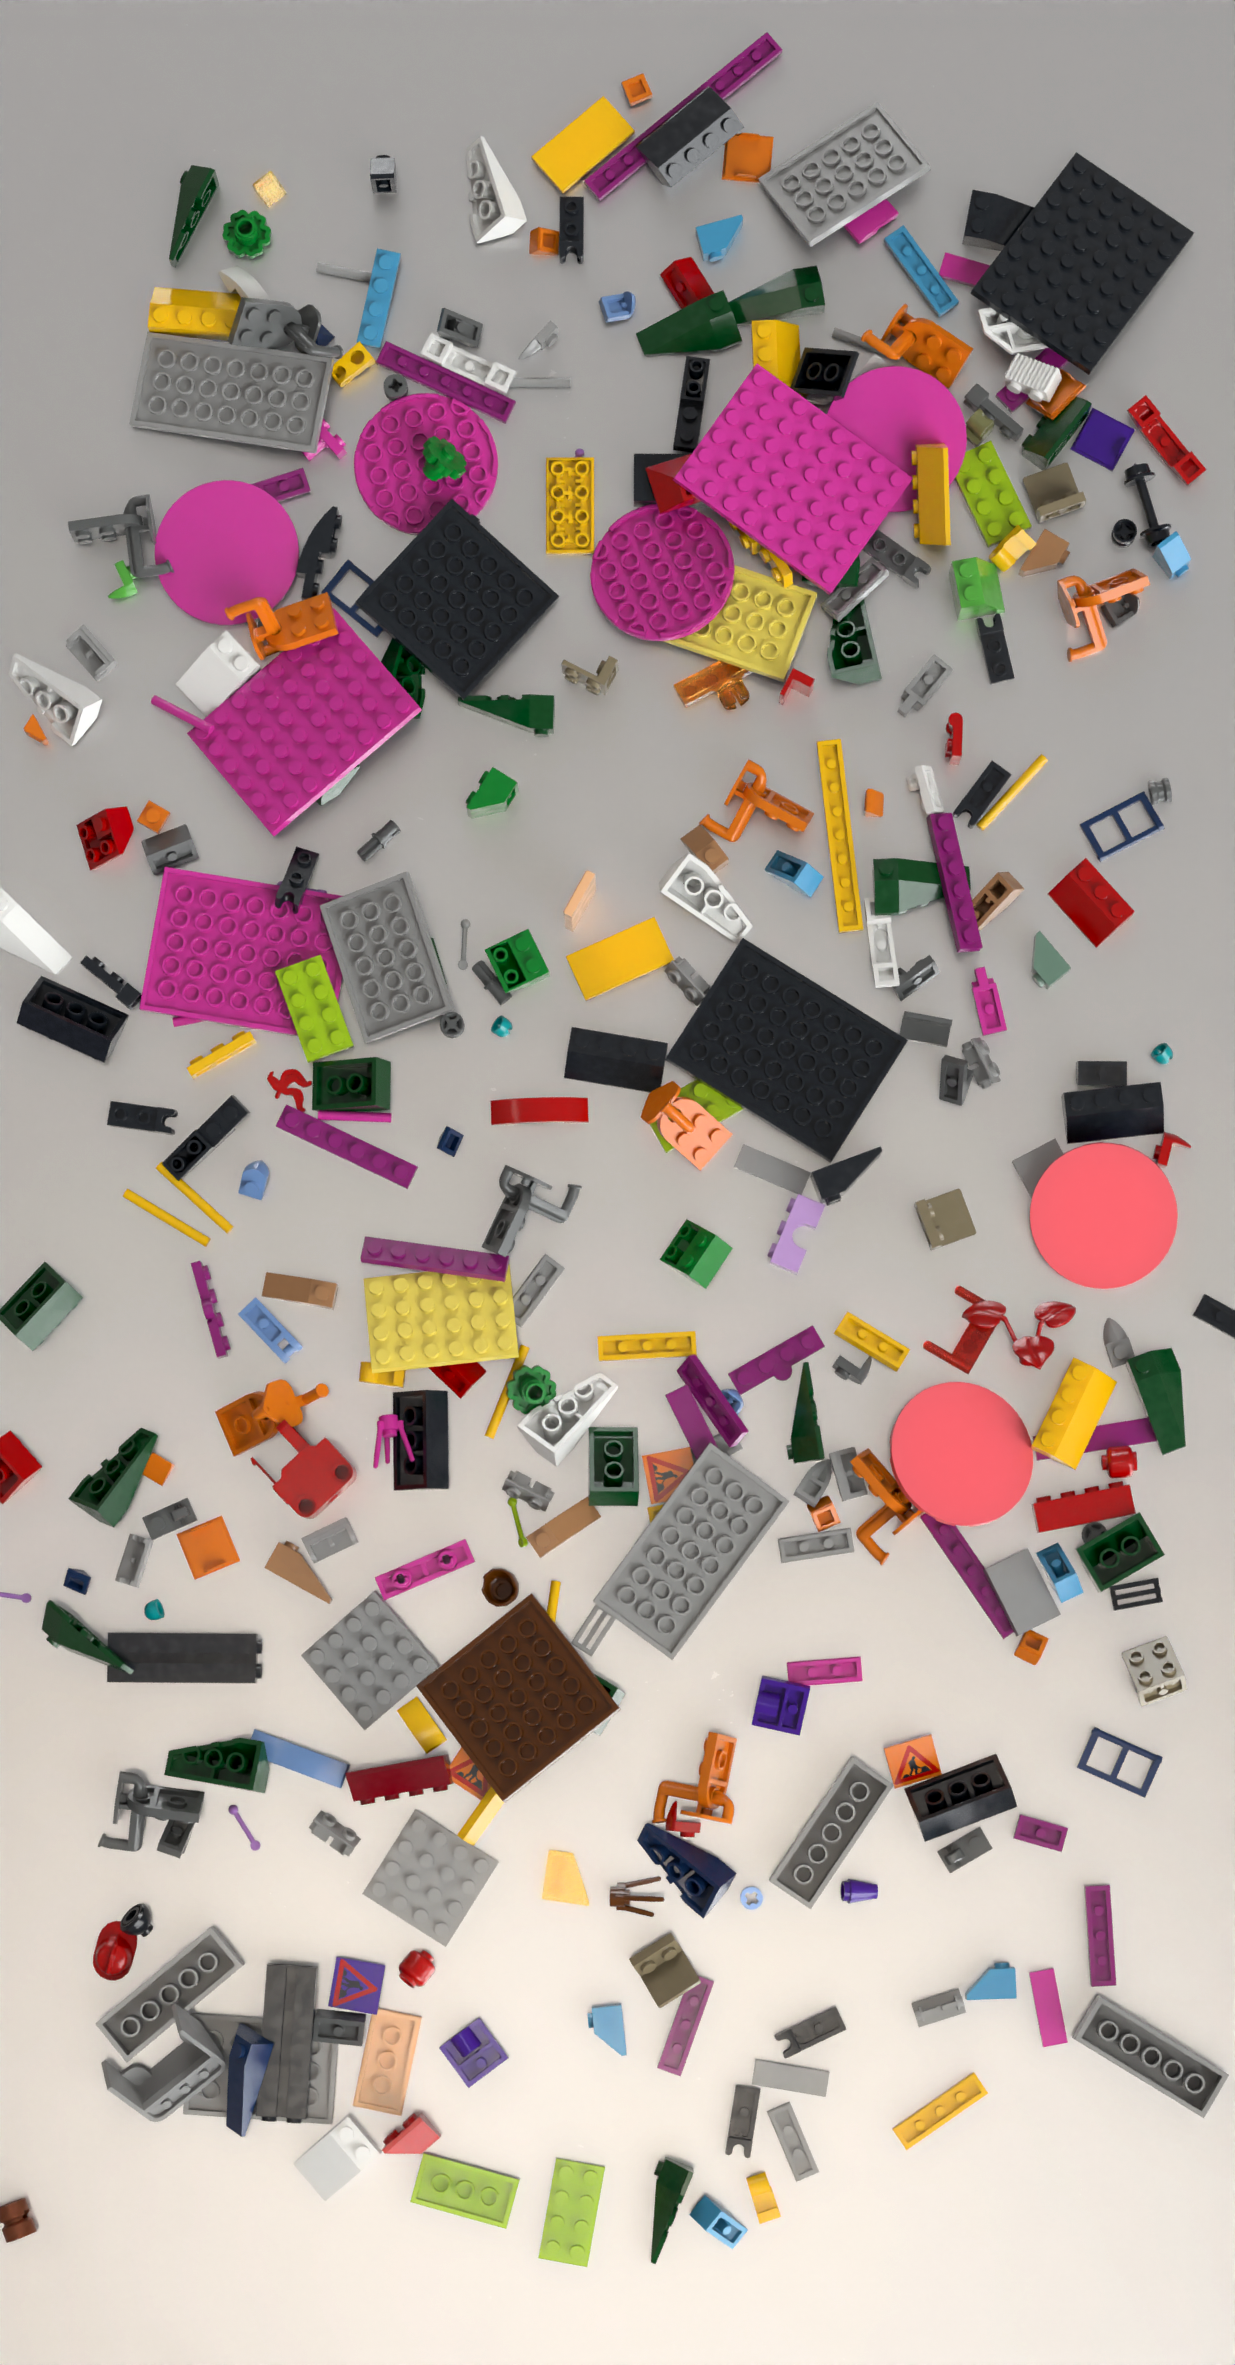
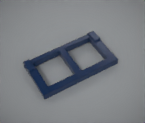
M348 559L321 593L328 592L331 601L378 638L384 631L379 625L374 628L356 613L359 607L355 603L349 608L331 593L350 570L369 586L374 582L373 579Z
M1144 791L1080 824L1099 862L1165 829L1164 824L1161 822ZM1140 801L1154 826L1132 837L1118 812ZM1112 816L1126 841L1103 852L1090 827Z
M1094 1727L1077 1768L1145 1798L1163 1757ZM1098 1737L1123 1747L1111 1775L1086 1765ZM1129 1750L1153 1760L1141 1789L1117 1778Z

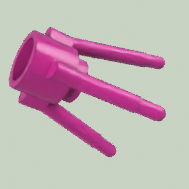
M382 1415L379 1417V1421H377L374 1468L378 1467L382 1436L384 1437L385 1463L389 1464L390 1438L396 1437L398 1431L410 1461L413 1462L415 1460L404 1430V1421H398V1415Z

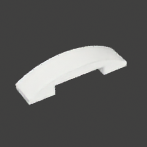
M234 266L218 273L230 293L237 291L240 297L271 300L255 278L241 267Z
M430 333L420 353L421 356L439 366L489 389L505 394L517 373L515 370L497 362L491 363L454 346L452 342L433 333Z
M864 898L875 988L900 986L891 915L875 916L874 898Z

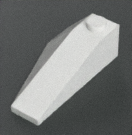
M479 136L466 149L467 177L471 179L472 192L468 193L469 201H472L473 214H470V224L476 243H483L513 234L527 219L521 200L485 138Z
M13 655L8 672L10 678L25 696H30L38 706L36 708L37 712L40 715L44 714L51 722L49 727L53 732L71 746L75 745L96 720L102 699L82 684L23 656Z
M689 852L676 861L659 882L661 893L736 944H739L753 927L752 923L711 868Z
M0 887V948L57 975L73 957Z
M599 1372L575 1385L574 1389L562 1396L561 1394L557 1395L550 1403L534 1408L520 1422L517 1428L539 1455L557 1467L574 1449L616 1392L618 1385Z

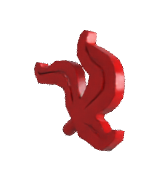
M296 1069L285 1070L280 1080L273 1076V1071L270 1072L267 1080L272 1088L277 1091L275 1098L278 1099L281 1093L286 1096L291 1095L295 1099L297 1110L305 1112L302 1091L298 1088L287 1087L295 1082L299 1086L306 1088L312 1085V1081L307 1082L304 1076Z

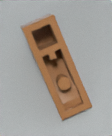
M998 872L972 900L979 931L1004 911L1024 890L1022 885L1009 872Z
M266 1272L262 1297L334 1310L338 1285L315 1279Z
M587 1496L526 1538L538 1556L542 1558L598 1520L601 1515L594 1506H589Z
M287 1540L285 1544L278 1542L264 1568L331 1604L332 1598L303 1555L297 1552L299 1547Z

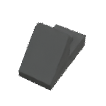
M442 308L437 333L441 338L448 341L455 340L474 348L478 347L483 324L449 309Z
M945 1055L941 1059L940 1100L960 1106L963 1105L974 1074L973 1070L967 1069L968 1061Z
M169 1819L158 1843L157 1851L180 1859L181 1855L185 1853L195 1822L185 1824L179 1820Z

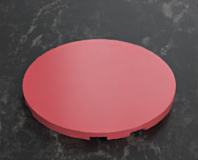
M1103 1142L1085 1144L1067 1151L1058 1157L1040 1177L1030 1206L1032 1235L1045 1261L1066 1279L1091 1288L1109 1289L1122 1287L1148 1275L1161 1263L1168 1253L1177 1228V1203L1168 1178L1161 1168L1148 1156L1122 1144Z
M948 1382L929 1387L917 1394L905 1405L893 1425L889 1443L890 1463L894 1477L907 1499L918 1510L935 1518L936 1521L952 1526L969 1527L990 1523L1009 1512L1022 1498L1029 1485L1033 1469V1450L1028 1431L1022 1419L1011 1405L999 1395L984 1387L965 1382Z

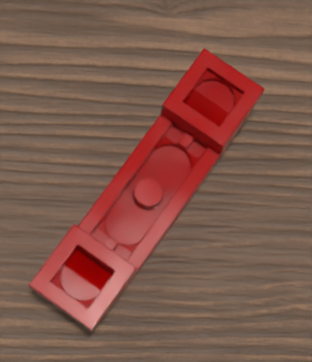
M1147 395L1127 410L1150 446L1186 485H1189L1206 471V468L1193 452H1189L1160 417L1161 413Z
M538 1097L491 1101V1125L551 1122L589 1123L588 1098Z

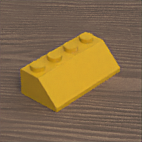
M154 287L149 307V332L188 338L228 341L241 297L238 293Z
M779 320L752 321L753 368L756 364H759L780 381L791 387L800 362L799 325Z
M944 443L915 445L916 451H911V463L916 465V475H912V489L917 490V499H913V514H917L918 523L913 524L914 538H918L920 544L951 545L948 447Z
M1073 1357L1031 1446L1032 1450L1076 1470L1117 1381L1099 1369Z

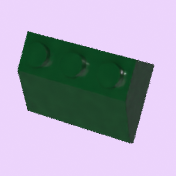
M1076 397L1054 420L1043 416L1036 425L1038 431L1034 436L1029 434L1021 446L1024 447L1022 456L1042 471L1046 470L1087 418L1092 403Z
M44 1262L0 1309V1321L19 1340L34 1351L38 1345L43 1343L52 1330L61 1323L66 1315L78 1305L83 1297L50 1265Z
M1140 1512L1075 1549L1098 1593L1165 1555Z

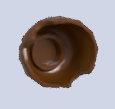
M492 1569L483 1576L484 1583L481 1590L488 1603L496 1607L508 1606L517 1598L519 1583L513 1573L506 1569Z

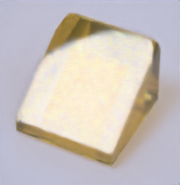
M269 171L253 183L254 191L268 208L287 194L272 171Z

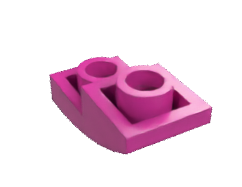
M885 199L846 224L844 228L860 244L874 236L879 228L896 219L899 213Z

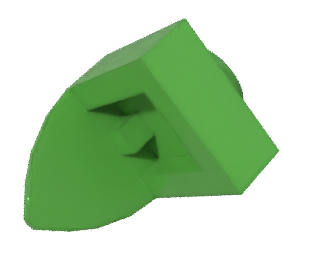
M123 560L115 563L114 565L124 586L110 593L108 598H126L138 593L133 583V579L136 577L132 575L130 565L126 567Z

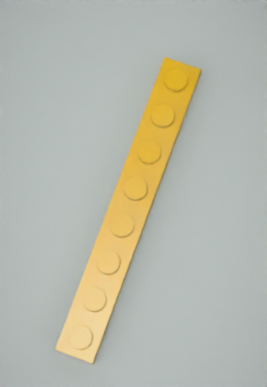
M841 739L817 741L839 933L863 931Z

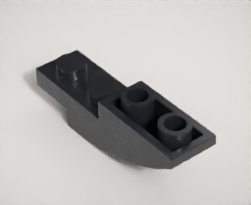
M686 356L673 450L693 453L698 446L710 359Z
M333 506L324 514L312 530L303 547L296 571L298 578L305 579L301 596L302 600L319 595L320 583L316 582L318 574L323 573L324 560H321V558L331 559L332 552L336 553L338 538H335L336 529L340 530L342 515H339L338 507Z
M231 1095L161 1164L177 1181H180L236 1130L235 1128L250 1112L234 1095Z

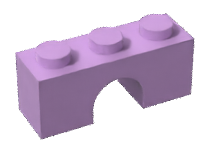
M800 1194L797 1195L796 1199L791 1198L786 1209L790 1213L787 1222L782 1220L777 1234L781 1235L778 1244L772 1243L767 1255L771 1258L770 1264L797 1275L807 1250L798 1247L794 1243L792 1234L795 1229L801 1226H807L815 1230L824 1210V1204Z

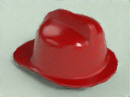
M121 1921L108 1923L102 1928L95 1947L93 1966L99 1976L106 1980L115 1981L123 1978L128 1974L133 1963L137 1947V1936L122 1932L120 1930Z

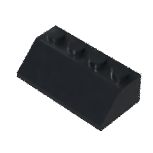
M708 86L635 147L661 184L672 187L741 131L744 126L731 107Z
M41 976L23 1000L17 1024L105 1063L114 1050L129 1015Z
M572 1027L564 1078L650 1093L661 1087L668 1043Z
M1161 1082L1066 1092L1061 1096L1067 1144L1164 1133V1104Z
M419 1390L393 1392V1414L398 1415V1421H404V1430L415 1458L413 1462L410 1461L398 1431L397 1436L393 1437L394 1491L449 1489L448 1391Z
M997 1754L904 1789L925 1842L1017 1807L1012 1787Z

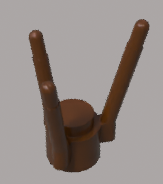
M657 1876L627 1883H617V1887H610V1907H616V1910L653 1917V1912L628 1906L630 1901L664 1902V1897L631 1895V1891L626 1890V1888L658 1882L661 1880V1877Z

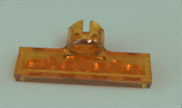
M718 661L673 686L685 708L709 695L715 694L726 710H734L737 708L735 705L736 699L740 706L749 700V691L742 679L753 672Z

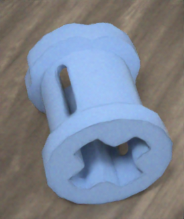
M754 1886L746 1887L741 1892V1903L745 1908L754 1910L762 1904L763 1896L758 1888ZM747 1892L749 1894L756 1892L758 1901L747 1904L745 1894Z

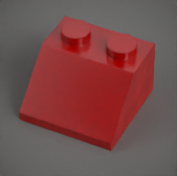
M11 1430L0 1437V1502L2 1504L25 1486L42 1468L36 1458L32 1456Z

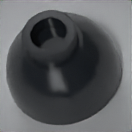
M137 1904L129 1909L120 1922V1930L132 1936L141 1935L146 1937L153 1930V1925L151 1924V1914L145 1904Z

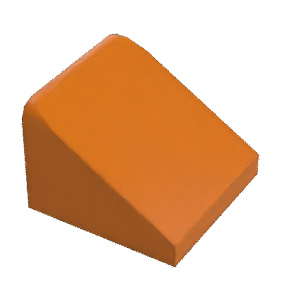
M541 227L531 230L529 254L558 255L559 231Z
M32 714L24 727L25 733L43 745H48L49 742L34 714Z
M867 788L865 792V817H882L883 793Z
M152 1452L142 1475L163 1486L175 1465Z
M829 1496L820 1498L815 1507L807 1504L808 1511L818 1532L841 1523Z
M1029 1630L1023 1634L1014 1655L1032 1665H1036L1042 1656L1049 1638Z

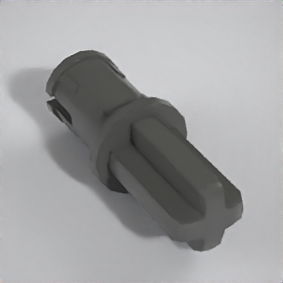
M390 820L377 833L371 834L372 838L357 851V854L362 860H368L381 847L385 849L386 844L401 832L400 828L394 821Z
M481 960L472 967V971L485 985L484 989H488L500 1005H503L512 997L510 993H505L498 977L494 975L484 961Z

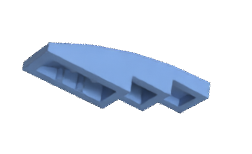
M254 1729L251 1740L263 1741L265 1743L269 1762L342 1788L346 1777L345 1773L348 1772L350 1766L349 1764Z

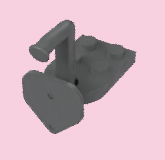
M241 297L228 338V342L231 345L280 349L294 341L296 349L301 354L340 359L343 356V349L340 345L329 347L319 346L315 343L321 327V315L313 305L308 304L297 311L288 302Z
M150 494L131 498L123 514L68 521L69 532L74 542L82 545L90 544L95 539L113 541L117 539V536L126 535L130 570L136 578L163 575L169 572L174 573L168 559L162 564L144 566L140 533L150 532L153 545L157 543ZM146 506L147 517L142 519V516L137 515L136 507Z
M505 1165L499 1179V1186L505 1198L482 1244V1248L506 1257L514 1248V1239L517 1232L525 1224L524 1217L528 1209L557 1223H564L569 1218L582 1186L568 1184L567 1196L562 1207L559 1208L533 1195L537 1185L549 1190L552 1189L551 1185ZM513 1174L523 1178L521 1184L519 1183L514 1186L509 1184Z
M120 1771L113 1824L118 1823L121 1809L131 1810L128 1840L111 1838L103 1833L98 1847L102 1846L109 1849L131 1852L140 1850L143 1843L145 1816L155 1817L161 1821L171 1819L179 1820L185 1824L199 1823L205 1792L146 1786L139 1775ZM124 1783L134 1784V1788L129 1793H123Z

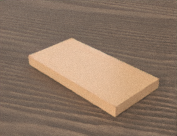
M589 870L585 871L563 911L565 927L572 932L575 930L596 891L595 874Z
M378 2008L377 2015H371L353 2106L402 2116L422 2019L421 2016Z

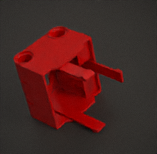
M284 1419L276 1429L296 1449L298 1454L281 1469V1479L276 1482L253 1457L250 1460L254 1466L257 1465L274 1483L272 1486L273 1490L287 1505L289 1504L301 1517L314 1519L354 1483L357 1472L352 1464L327 1438L321 1440L316 1446H310L296 1429L291 1427Z

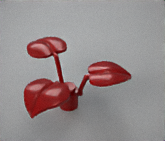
M982 1301L973 1304L963 1312L962 1318H965L970 1324L979 1328H991L998 1325L1000 1321H1003L1014 1342L1012 1348L1013 1352L1019 1357V1362L1024 1366H1033L1040 1370L1055 1348L1054 1342L1051 1339L1040 1336L1043 1325L1046 1324L1050 1328H1057L1067 1324L1074 1317L1076 1307L1058 1301L1040 1304L1034 1311V1317L1040 1320L1036 1336H1024L1018 1340L1007 1317L1004 1316L1006 1307L999 1302Z

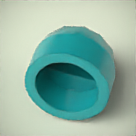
M501 1015L494 1021L491 1032L497 1036L506 1037L510 1034L508 1030L513 1028L512 1023Z
M1161 1043L1154 1048L1151 1056L1159 1064H1168V1059L1173 1058V1051L1167 1043Z
M158 1599L150 1601L145 1605L144 1614L149 1620L164 1618V1609Z

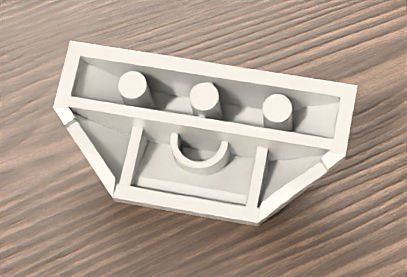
M992 308L978 310L983 333L1009 354L1014 355L1016 353L1049 348Z

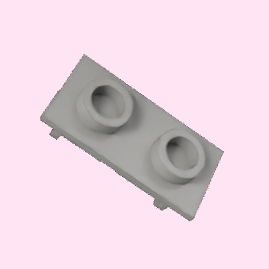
M679 956L670 962L664 972L669 980L684 992L685 997L698 1006L711 986L700 975L692 979L690 976L696 970L685 958L682 959Z
M980 1037L973 1038L962 1045V1053L966 1061H968V1065L971 1066L975 1063L979 1065V1067L973 1069V1075L978 1086L981 1085L982 1089L991 1086V1083L1001 1081L999 1078L1000 1070L996 1063L991 1061L988 1055L990 1050L984 1040H981Z
M517 1470L516 1472L510 1471L502 1490L506 1491L507 1495L512 1498H519L527 1502L533 1509L546 1511L554 1495L551 1488L538 1481L531 1488L528 1485L532 1478Z
M322 1810L309 1826V1829L312 1830L311 1833L324 1842L330 1836L334 1838L329 1846L341 1855L346 1854L348 1857L361 1840L352 1829L344 1827L336 1821L334 1816L324 1813Z
M959 1988L911 2003L919 2027L966 2013Z

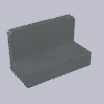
M186 824L141 841L154 875L163 872L164 867L174 868L199 858Z
M904 1011L900 1035L908 1041L947 1047L952 1020Z
M317 2009L312 2041L362 2046L366 2014Z

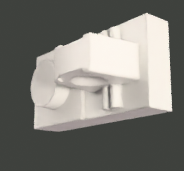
M925 765L915 767V773L906 777L909 791L920 790V804L926 814L944 813L932 767Z

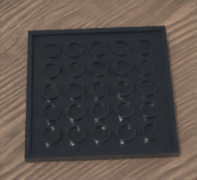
M451 499L356 600L355 604L463 701L559 598V595Z

